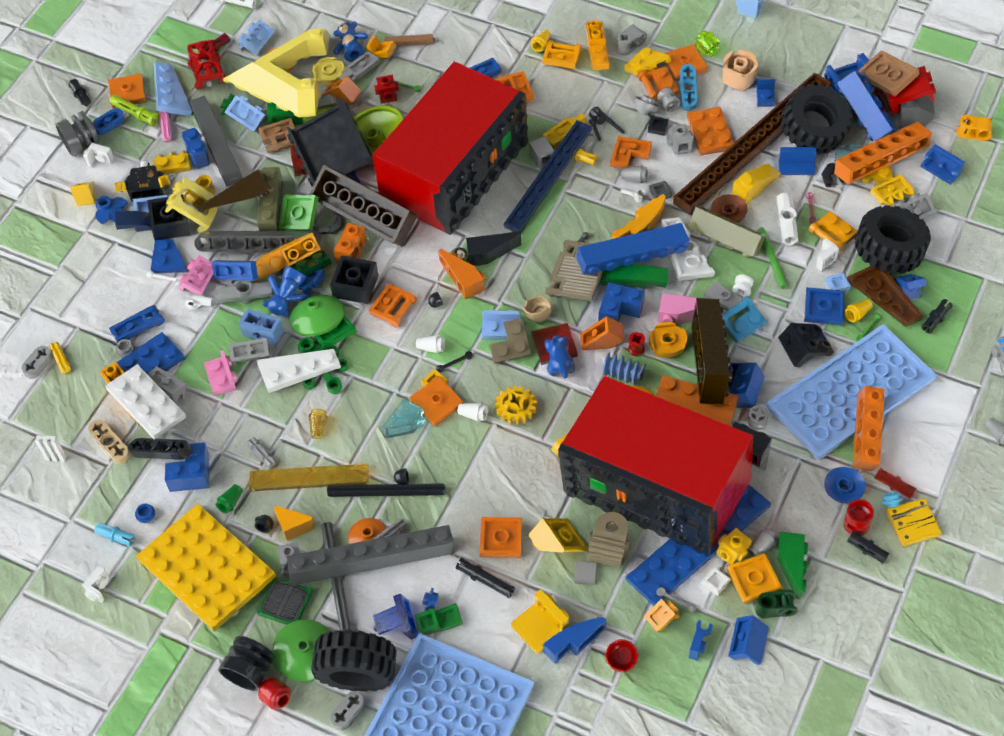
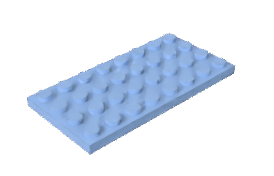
M883 324L766 403V407L819 461L855 436L857 393L865 385L885 389L884 416L936 380L937 374Z

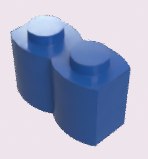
M196 128L183 131V141L193 166L196 169L208 166L210 160L199 131Z

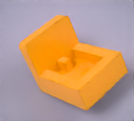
M372 36L366 47L369 52L378 58H389L393 54L396 44L394 41L380 42L377 36Z

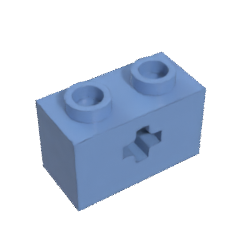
M246 309L239 322L243 336L252 339L267 338L268 343L277 346L284 333L281 318Z

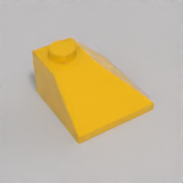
M543 518L528 534L533 541V545L540 551L563 553L587 552L589 550L568 518Z

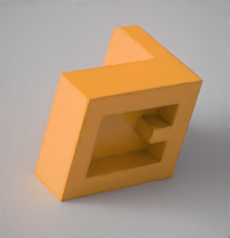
M663 599L644 615L645 619L659 633L674 618L679 619L681 616L677 612L679 608L671 600L668 602Z

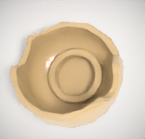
M535 296L530 300H526L525 307L522 306L529 320L542 322L551 314L552 304L548 298Z

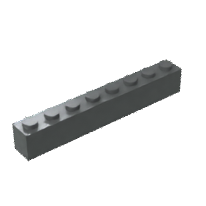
M445 525L286 556L291 586L453 554L454 541L450 526Z

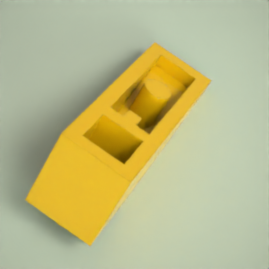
M768 163L746 171L733 182L732 195L739 196L748 204L776 180L781 173Z

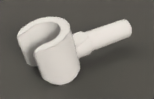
M621 189V193L634 197V200L638 203L643 200L646 194L644 189H637L636 192Z

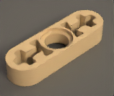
M95 420L90 423L88 429L93 439L115 463H126L130 459V452L119 437L102 420ZM96 428L101 429L102 432H103V434L101 435V434H100L97 430H95V429H96ZM109 438H113V439H114L113 444H111V445H105V444H104L107 439H109ZM117 448L121 453H124L122 456L117 454Z

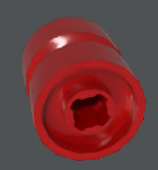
M861 499L853 500L849 503L843 522L845 530L849 534L855 531L861 536L865 535L870 529L874 516L873 506Z

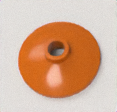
M373 518L359 520L350 528L348 542L352 544L372 540L384 531L386 526L381 521Z

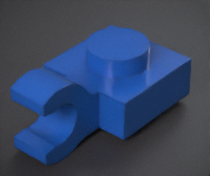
M318 269L308 275L298 289L304 290V293L310 297L312 287H318L326 277L325 271Z
M701 620L697 622L689 652L690 659L697 660L699 653H704L706 642L703 641V638L711 634L713 627L711 623L708 629L704 630L701 628Z

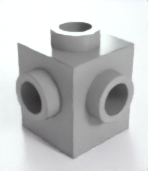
M687 125L669 128V135L666 139L668 146L672 147L674 154L692 151L693 134L691 130H688Z

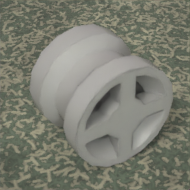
M761 405L753 406L749 410L748 425L754 430L765 428L769 414L768 410Z

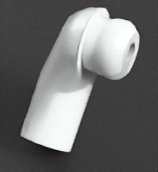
M195 295L186 301V307L190 310H195L202 305L209 307L214 305V298L202 295Z

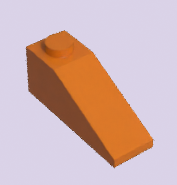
M443 249L438 250L440 263L465 299L485 290L484 282H486L483 273L478 272L475 266Z

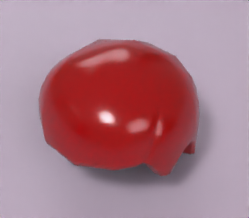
M624 639L610 643L605 653L607 664L617 672H627L633 669L639 658L634 644Z

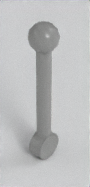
M662 587L657 589L656 594L658 596H665L688 608L691 613L696 612L697 608L695 605H689L666 593Z

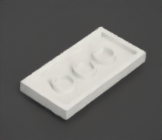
M138 364L106 385L108 392L154 440L186 418L185 413Z

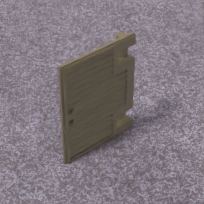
M564 241V250L558 256L550 277V287H546L545 294L551 297L555 295L593 301L603 271H599L594 275H583L576 259L578 247L592 243Z

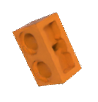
M347 223L334 249L336 264H338L341 255L353 258L359 257L367 241L365 227Z

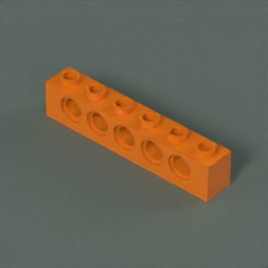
M915 122L836 159L834 174L849 185L929 147L932 132L919 122Z

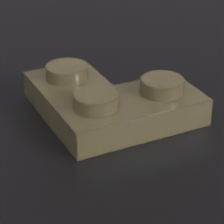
M523 319L504 322L507 341L490 344L494 364L531 356Z

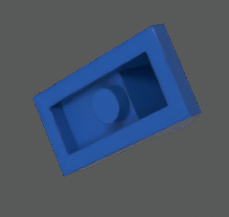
M756 79L757 107L775 106V79Z
M914 274L894 277V281L910 300L921 298L920 287L927 286L926 278Z

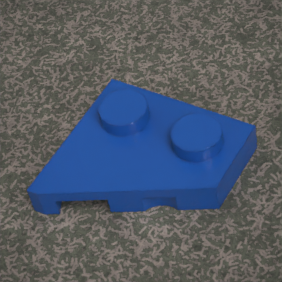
M173 239L155 240L151 271L154 273L187 272Z

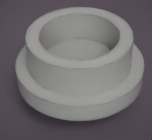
M127 339L120 340L116 345V353L120 357H125L135 350L134 344Z

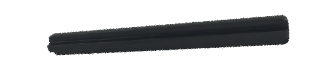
M444 483L327 486V496L329 497L445 495L446 493Z

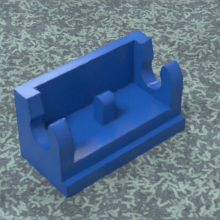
M934 144L925 154L924 158L926 159L921 163V167L951 185L962 173L965 161Z

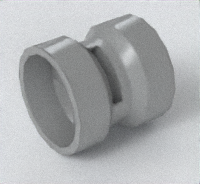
M665 88L657 95L658 101L663 104L667 112L676 110L680 105V100L677 96H674L671 88Z

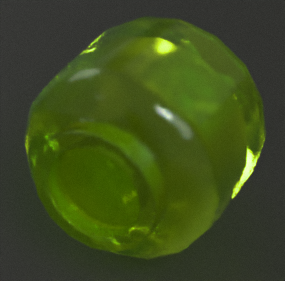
M703 31L695 38V47L703 56L710 55L712 57L719 51L720 41L711 31Z

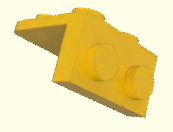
M541 589L534 594L535 604L511 622L512 629L535 653L543 651V644L547 640L569 627L568 613L563 608L559 609L555 605L553 597L548 593L545 594Z

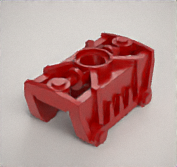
M212 40L187 45L189 57L187 64L192 69L196 81L194 84L195 89H203V81L219 78L220 84L226 83L223 81V78L227 76L223 74L219 62L221 57L216 53ZM209 45L208 51L205 50V46ZM193 48L198 50V54L193 52ZM204 58H208V59H209V60L206 61V62H202V61H201V60L204 59ZM212 67H215L217 73H214ZM202 69L205 70V76H201L200 72Z

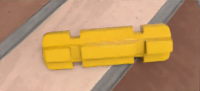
M59 342L51 343L49 347L63 374L70 372L71 367Z

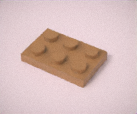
M882 50L858 70V72L866 74L867 78L865 81L893 96H896L920 75L919 69Z

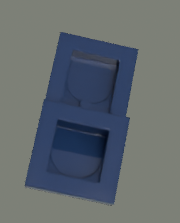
M142 211L115 212L116 229L135 228L136 232L151 230L149 213Z

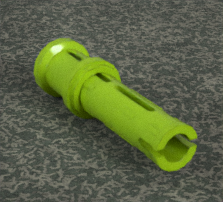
M115 94L110 98L111 105L134 115L138 121H144L151 127L156 126L159 121L160 115L149 111L144 106L139 107Z

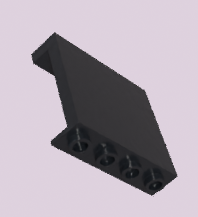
M342 97L335 100L336 106L292 130L289 126L286 127L289 132L287 137L292 144L294 143L296 147L294 151L297 157L302 159L303 163L301 166L305 173L308 172L310 176L308 181L312 187L323 165L332 167L349 176L374 162L367 143L347 103Z

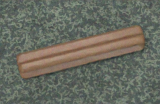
M433 34L385 37V42L394 41L396 46L433 44L434 37Z

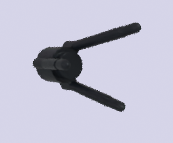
M596 106L589 111L588 115L591 118L589 123L592 125L598 141H601V137L595 124H603L605 120L622 134L625 133L599 107Z

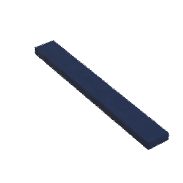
M576 120L503 224L504 228L513 232H521L591 133L592 126Z

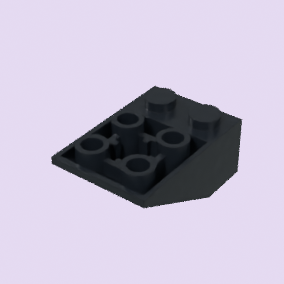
M734 422L732 427L753 435L752 465L765 471L772 438L763 432L749 428L745 424Z

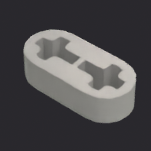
M47 346L36 348L22 364L21 369L27 378H36L51 362L53 355Z
M357 691L349 692L333 710L330 719L335 729L344 730L349 727L363 710L365 702L361 693ZM356 699H358L359 704H353L351 706L350 700L355 701ZM344 715L345 721L338 722L336 717Z

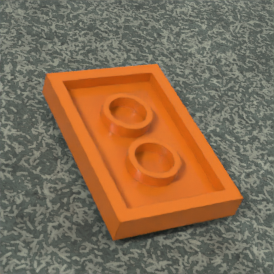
M721 107L687 112V119L700 156L724 152L734 144Z

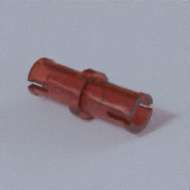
M882 468L878 470L874 479L889 486L890 490H896L911 499L917 489L902 481L900 476L897 475L895 477Z

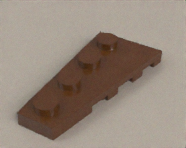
M869 266L848 276L847 280L851 285L903 326L907 327L922 319L923 315L887 271L884 273L878 268L874 269Z

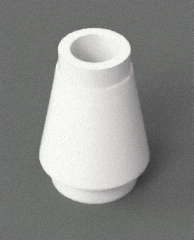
M440 335L417 338L416 348L439 354L445 349V338L440 337Z
M460 403L458 414L478 422L481 420L485 421L488 415V406L483 403Z

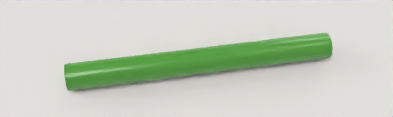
M760 227L757 231L766 235L763 246L780 288L785 289L788 286L766 231L764 227Z

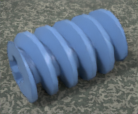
M610 352L607 354L603 364V374L605 376L610 373L611 378L617 376V379L620 381L624 378L626 383L632 380V385L634 386L642 380L646 369V363L640 368L639 361L632 365L631 358L627 362H625V356L617 360V353L611 358Z

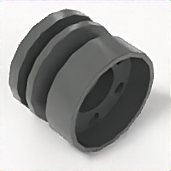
M83 111L78 112L79 119L75 114L71 116L72 125L67 119L55 123L57 132L71 156L83 151L81 143H84L87 148H89L91 142L99 144L97 131L92 121Z

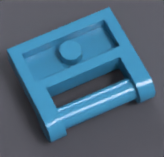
M748 296L742 298L741 302L723 312L722 319H725V330L735 343L740 342L767 323ZM744 308L748 311L732 323L728 321L730 317Z

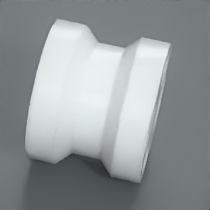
M747 275L736 276L732 292L742 298L749 297L754 282L753 279Z

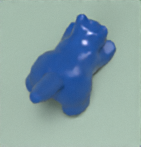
M556 335L552 340L547 339L545 341V348L550 356L547 371L551 376H556L560 373L563 378H567L568 373L571 374L575 371L574 360L568 353L569 342L566 337L561 338Z

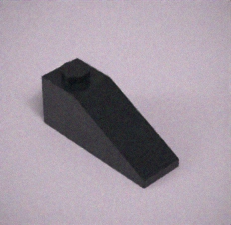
M521 232L466 238L469 264L473 266L489 264L521 246Z

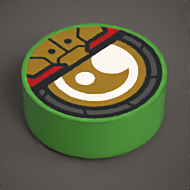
M458 247L450 252V254L468 262V252L466 249Z

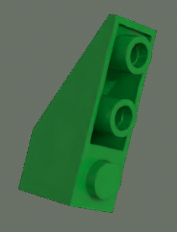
M780 532L777 546V561L796 599L800 600L802 592H806L807 580L803 579V573H807V561H804V555L808 553V542H805V534Z

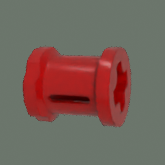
M639 332L631 333L628 338V352L632 356H641L645 351V336Z

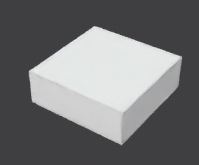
M714 567L701 581V584L718 596L731 582V579Z

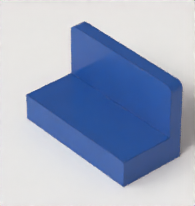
M780 147L778 161L781 175H815L816 148Z
M754 615L737 618L728 656L733 660L747 658L756 665H760L769 627Z

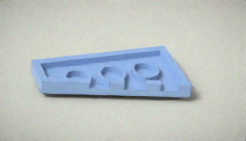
M155 62L157 111L191 116L192 109L173 65Z

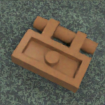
M291 118L258 128L264 145L271 143V145L265 146L267 153L272 151L278 152L280 151L279 149L288 146L289 148L294 147V143L292 144L287 137L289 132L286 128L289 126L292 130L295 129ZM286 138V140L277 143L278 140Z

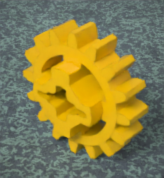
M516 385L513 386V389L507 386L506 392L501 390L500 396H496L495 409L497 416H501L502 421L508 419L509 425L512 421H515L516 425L519 424V421L525 424L526 418L531 420L532 414H536L537 400L535 399V394H531V389L525 391L523 385L520 389Z

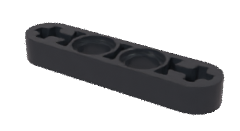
M137 438L128 446V450L136 458L183 460L192 453V447L186 440Z

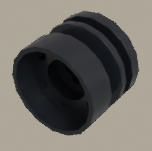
M236 636L233 645L229 649L231 655L225 656L218 671L231 683L246 690L257 691L265 677L263 672L269 670L275 655L269 648L251 638Z

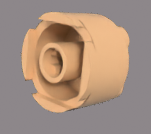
M739 50V52L735 53L731 51L724 58L722 81L729 87L745 91L756 81L758 69L756 56L747 50Z

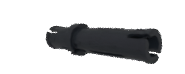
M460 558V564L457 563L456 569L470 576L471 580L483 583L508 599L512 596L511 593H514V586L486 572L482 566H476L464 558Z

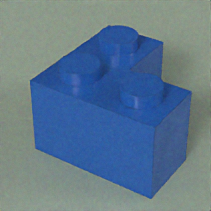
M608 282L599 309L598 321L608 316L619 322L621 314L640 318L644 305L645 290Z
M205 442L189 444L192 447V453L185 458V461L165 463V482L169 492L209 488L210 454Z

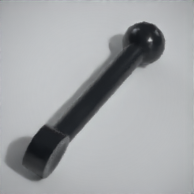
M467 351L465 355L460 358H457L444 365H438L436 367L437 371L442 372L444 368H447L455 363H458L464 359H471L472 352Z

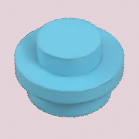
M890 492L882 495V504L887 505L888 508L899 506V502L903 500L902 496H899V492Z

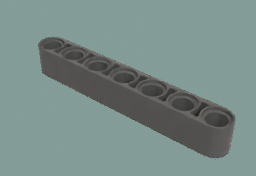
M205 95L190 100L189 105L226 187L237 183L243 179L241 172Z
M203 231L195 239L194 245L197 250L202 252H271L291 242L290 238L298 239L310 233H313L319 245L321 236L316 231ZM200 238L206 239L208 244H203ZM218 238L224 239L226 244H221ZM236 238L242 239L244 244H239ZM254 238L260 239L262 244L255 243ZM272 238H277L280 244L273 243Z

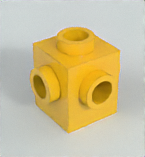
M735 528L729 535L724 534L719 539V547L716 553L730 565L737 561L741 562L747 556L752 540Z

